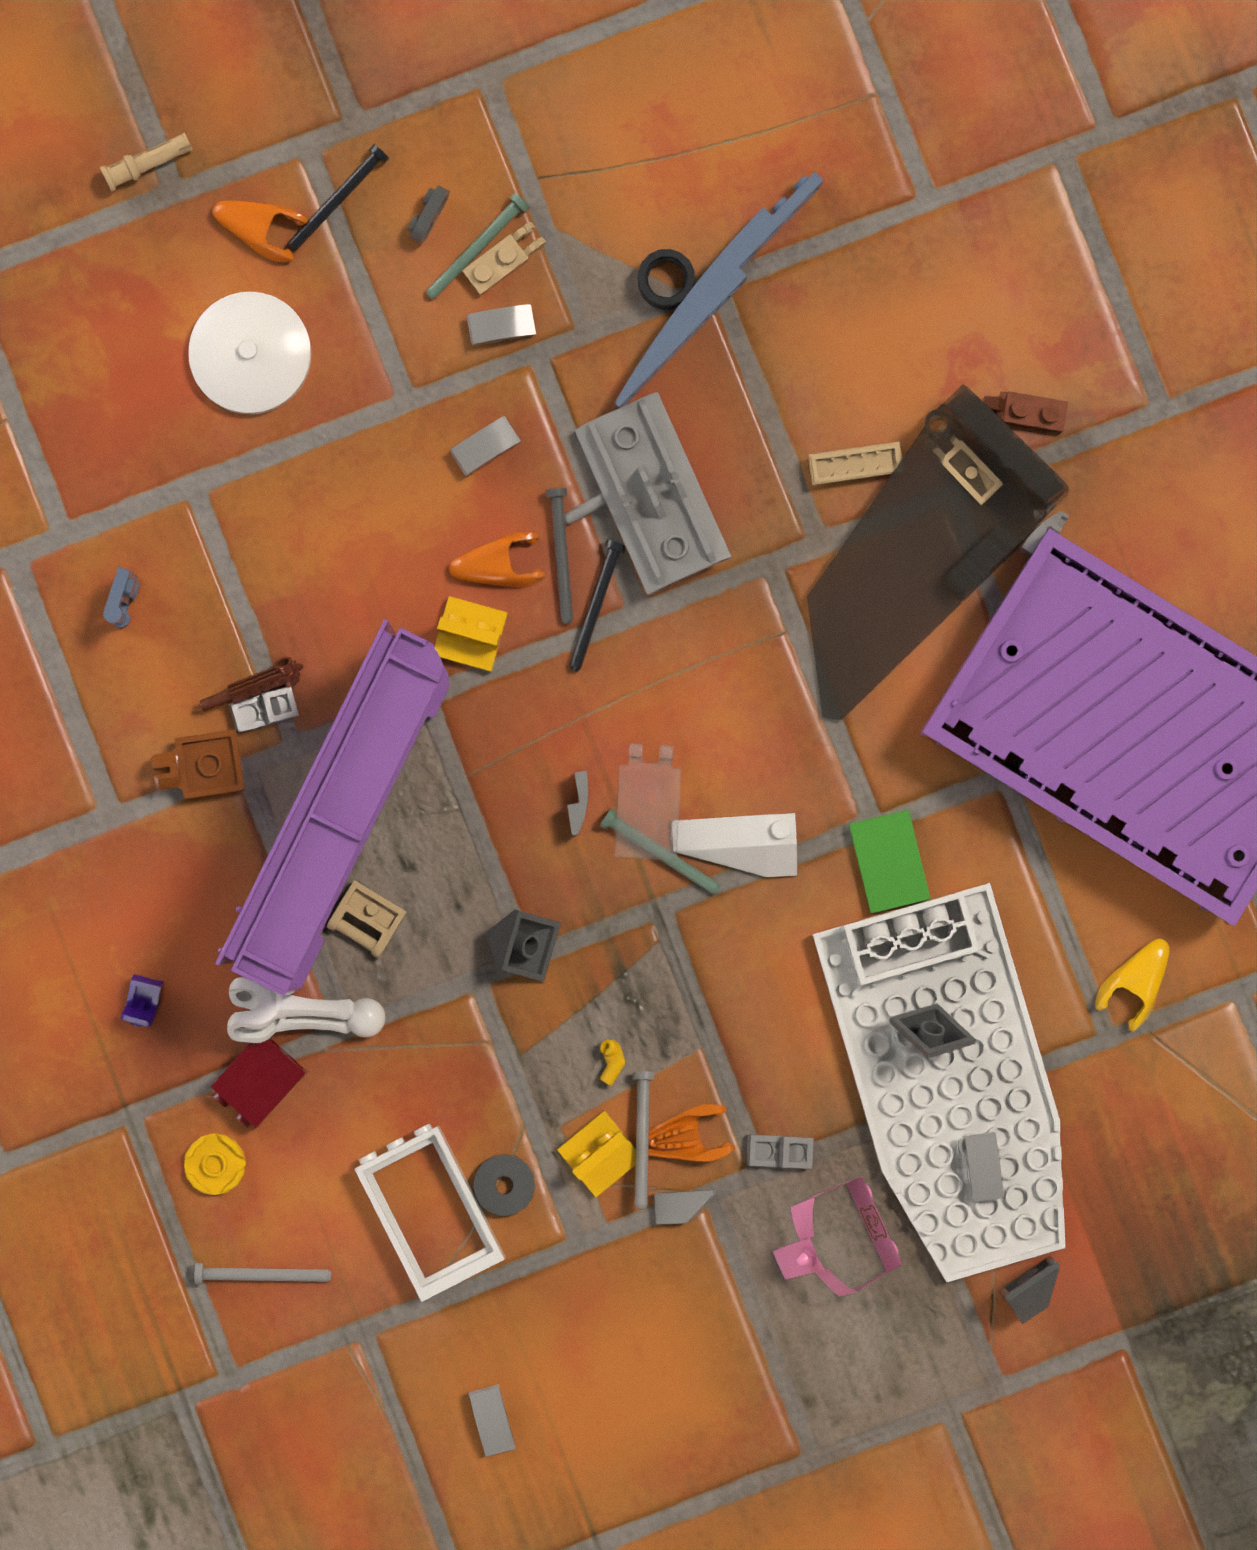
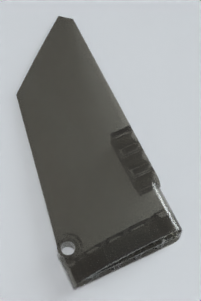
M964 384L942 405L926 416L924 428L807 596L822 718L843 720L1022 545L1024 538L1069 494V487L1063 479ZM936 420H943L947 424V428L942 432H935L930 426ZM955 438L959 441L962 440L1003 483L982 505L942 465L945 455L954 447L952 443ZM960 449L948 462L982 497L987 492V489L979 472L973 479H969L965 475L968 467L972 466L977 469L978 466Z

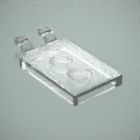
M631 743L628 747V765H619L614 857L676 861L681 768H672L673 746L661 745L659 747V763L642 762L643 744Z

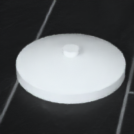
M240 292L216 301L200 316L190 337L189 364L198 386L215 404L239 414H262L281 407L290 401L301 389L310 369L311 343L303 322L286 303L264 293Z

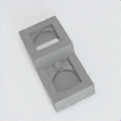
M531 304L486 310L466 315L471 345L498 343L505 339L532 337L536 334Z
M503 416L453 447L449 452L464 475L468 476L489 464L494 458L517 446L521 440L506 417Z
M291 687L262 693L259 696L248 698L235 704L233 702L229 704L237 734L299 716Z
M587 771L575 772L579 803L567 805L572 836L579 835L586 816L589 795Z
M990 1132L964 1136L973 1202L1004 1198L996 1133Z
M748 1134L746 1165L812 1169L814 1138Z
M499 1384L469 1392L485 1456L516 1449Z

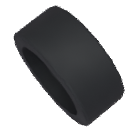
M660 249L649 254L642 261L638 271V289L642 298L651 306L661 310L677 308L695 285V271L690 260L682 253L672 249ZM661 262L676 264L684 274L682 289L671 297H662L655 294L648 283L651 269Z

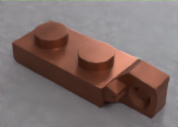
M1008 391L1000 392L999 397L985 395L982 400L981 410L996 412V419L1001 420L1002 423L1063 433L1068 402Z

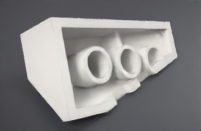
M795 813L671 821L673 852L764 877L797 875Z

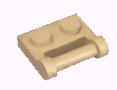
M354 880L326 928L333 932L335 930L341 932L372 951L371 955L379 959L407 911ZM345 913L352 914L383 933L380 939L377 941L343 920Z

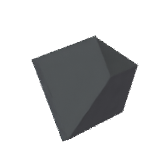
M514 909L486 932L497 969L544 982L561 923Z
M938 1003L892 1016L889 1020L890 1024L927 1059L974 1045L976 1041Z
M1050 1256L999 1290L1022 1324L1049 1306L1060 1269L1057 1261Z

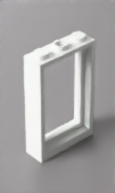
M430 1123L413 1131L416 1137L407 1142L401 1137L386 1145L387 1152L377 1156L374 1151L358 1159L361 1165L355 1168L421 1302L505 1260L506 1257L440 1126L432 1128ZM433 1143L485 1248L425 1278L373 1173Z

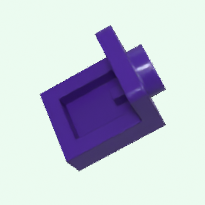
M134 974L130 981L127 1002L122 1012L121 1020L128 1021L134 1026L150 1027L158 1012L163 981Z

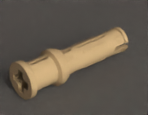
M184 132L133 157L131 154L123 156V160L108 167L103 165L100 169L111 192L116 190V186L131 179L137 181L141 177V173L193 149Z

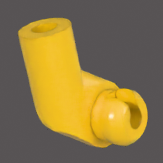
M606 1039L601 1043L600 1051L603 1053L607 1066L599 1079L612 1086L623 1069L626 1060L621 1045L616 1040Z

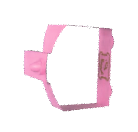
M863 1177L819 1192L791 1207L792 1219L800 1241L772 1251L785 1280L815 1272L840 1297L861 1291L902 1265L898 1256V1248L886 1230L872 1199V1191L865 1184ZM844 1184L847 1185L886 1270L854 1289L840 1281L830 1269L823 1267L811 1239L814 1237L813 1205L815 1197Z

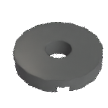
M509 1154L492 1156L483 1162L476 1172L473 1184L475 1197L481 1206L492 1214L500 1216L516 1214L526 1208L533 1198L535 1189L533 1172L527 1163L517 1156ZM502 1176H507L513 1181L512 1191L506 1194L500 1193L495 1185L496 1180Z

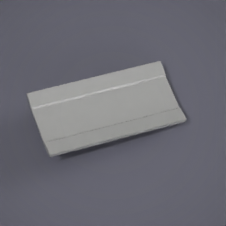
M658 392L642 397L574 430L647 595H651L705 568L732 558Z

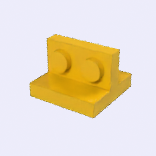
M449 596L444 615L439 620L437 627L439 632L434 646L440 658L492 672L508 612Z
M605 1110L557 1149L572 1168V1172L579 1180L583 1181L595 1197L599 1196L636 1165V1148Z

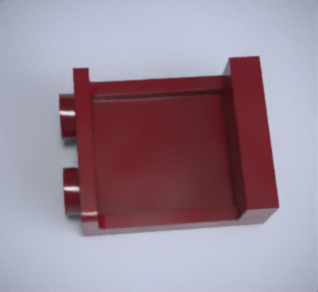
M269 1038L261 1043H249L210 1087L215 1091L212 1096L221 1105L227 1107L229 1104L238 1112L235 1117L244 1126L249 1128L252 1125L258 1128L293 1087L304 1078L308 1071L272 1038Z

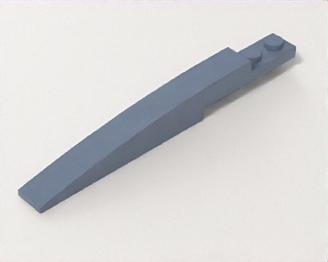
M816 172L809 178L804 175L794 185V194L788 200L782 197L772 208L773 215L763 207L716 258L669 318L639 362L615 402L616 409L625 406L747 281V275L741 269L822 187L824 180Z

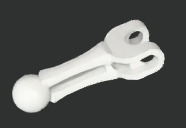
M245 977L233 980L229 987L231 1002L235 1006L251 1010L235 1012L227 1023L229 1037L239 1042L261 1043L268 1040L275 1032L296 1029L332 1030L345 1034L352 1031L360 1037H372L378 1034L385 1024L386 1016L383 1007L379 1002L371 998H362L352 1002L351 999L318 1000L291 994L282 996Z

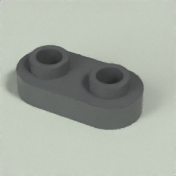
M440 185L435 190L432 188L428 190L422 203L425 205L424 210L420 216L416 214L408 227V231L412 232L410 239L421 245L424 243L448 200L449 190Z

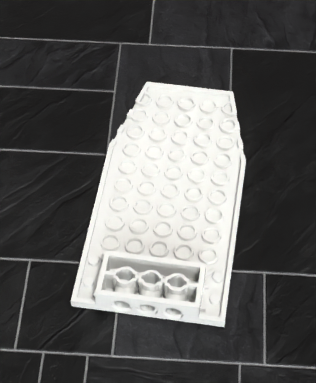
M990 883L812 934L881 1171L945 1281H954L1065 1248L1060 1118ZM938 1003L976 1041L974 1045L927 1059L890 1024L889 1020L892 1016ZM995 1132L1004 1198L973 1202L964 1136Z

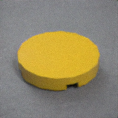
M212 1133L201 1136L191 1144L185 1154L184 1167L186 1178L195 1189L204 1194L218 1195L227 1193L240 1183L245 1174L246 1159L244 1151L236 1140L227 1135Z

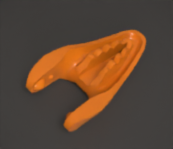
M225 200L217 202L212 209L213 216L221 225L257 253L276 262H291L295 255L289 249L282 250L279 247L269 245L267 242V232L273 218L280 214L288 220L294 221L298 226L308 222V219L296 210L275 204Z
M513 532L456 558L449 565V572L456 579L511 588H526L535 585L546 577L545 572L535 569L532 573L516 574L511 567L509 547L512 543L522 544L523 542L533 544L540 539L539 534Z
M702 1104L650 1129L648 1155L708 1162L721 1159L735 1150L734 1144L724 1142L719 1147L706 1148L700 1140L698 1120L701 1116L707 1115L709 1117L712 1114L722 1116L727 1111V1107L716 1104Z

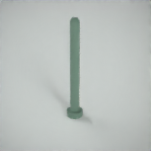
M514 193L509 198L512 202L427 289L426 294L431 299L436 298L520 211L525 213L530 208L518 194Z
M612 808L609 810L600 824L602 828L606 830L608 826L711 894L718 892L720 886L717 882L616 817L617 811Z

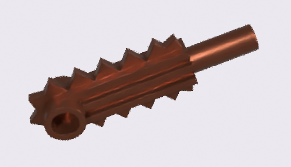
M282 657L271 668L227 685V690L200 700L202 709L205 712L230 701H233L235 704L275 687H280V685L292 687L300 681V671L304 668L303 664H298L296 660L292 661L291 657Z

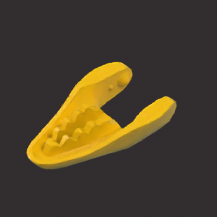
M1155 939L1114 971L1100 986L1095 1000V1009L1101 1011L1107 1008L1108 1000L1112 997L1115 989H1127L1137 995L1144 1003V1006L1136 1013L1135 1018L1129 1020L1128 1030L1134 1032L1150 1016L1155 1005L1168 963L1169 944L1163 939Z

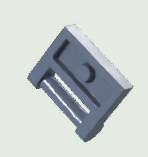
M121 567L117 569L104 609V618L118 628H125L131 621V617L127 612L131 599L136 600L141 583L137 582L139 576Z

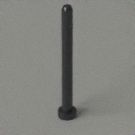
M373 144L369 148L371 154L288 241L287 246L292 251L300 248L380 162L385 164L389 160V157L377 145Z
M607 539L604 547L608 548L569 664L570 669L577 672L582 667L619 553L624 554L626 549L625 545Z

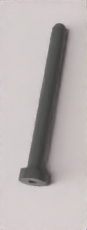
M567 488L545 490L546 498H551L561 621L563 624L572 623L573 620L563 497L567 496Z

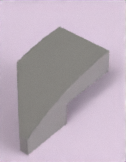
M1060 511L1046 519L1027 538L1019 551L1029 557L1049 528L1058 534L1060 533L1069 515Z
M716 1190L654 1193L656 1224L689 1223L692 1219L697 1218L709 1200L715 1197Z

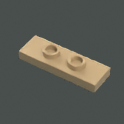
M900 442L808 455L812 485L904 472Z

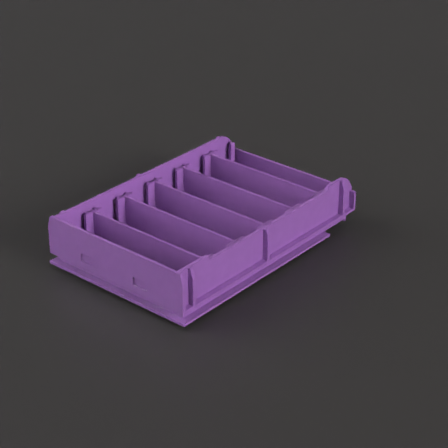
M1049 528L1033 553L1029 556L919 735L922 737L925 735L936 741L935 745L945 746L1056 815V821L1059 823H1069L1196 902L1202 911H1210L1223 919L1225 924L1235 926L1257 891V656ZM1013 645L1017 648L1015 656L1007 654L1006 649L1008 646ZM958 720L973 728L968 736L970 742L968 744L943 728L947 725L954 728ZM1012 752L1024 761L1019 768L1021 772L1017 775L993 759L999 757L1005 760L1008 753ZM1230 763L1233 771L1230 774H1224L1222 771L1223 764ZM1060 783L1075 791L1070 799L1072 803L1068 807L1043 790L1051 789L1056 792ZM1111 815L1126 824L1118 838L1094 822L1101 820L1107 823ZM1162 847H1165L1177 856L1170 869L1147 856L1146 853L1152 852L1158 855ZM1237 850H1241L1244 853V859L1239 862L1233 857L1234 852ZM1215 878L1228 888L1223 897L1218 900L1197 887V884H1204L1209 887Z
M384 619L244 906L236 907V911L240 914L223 948L218 949L220 954L216 960V965L234 963L231 969L232 972L282 996H287L302 989L325 942V939L320 934L426 718L435 717L449 689L448 673L432 643L401 627L396 634L390 622Z

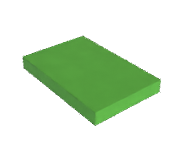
M909 810L849 824L870 914L931 899Z

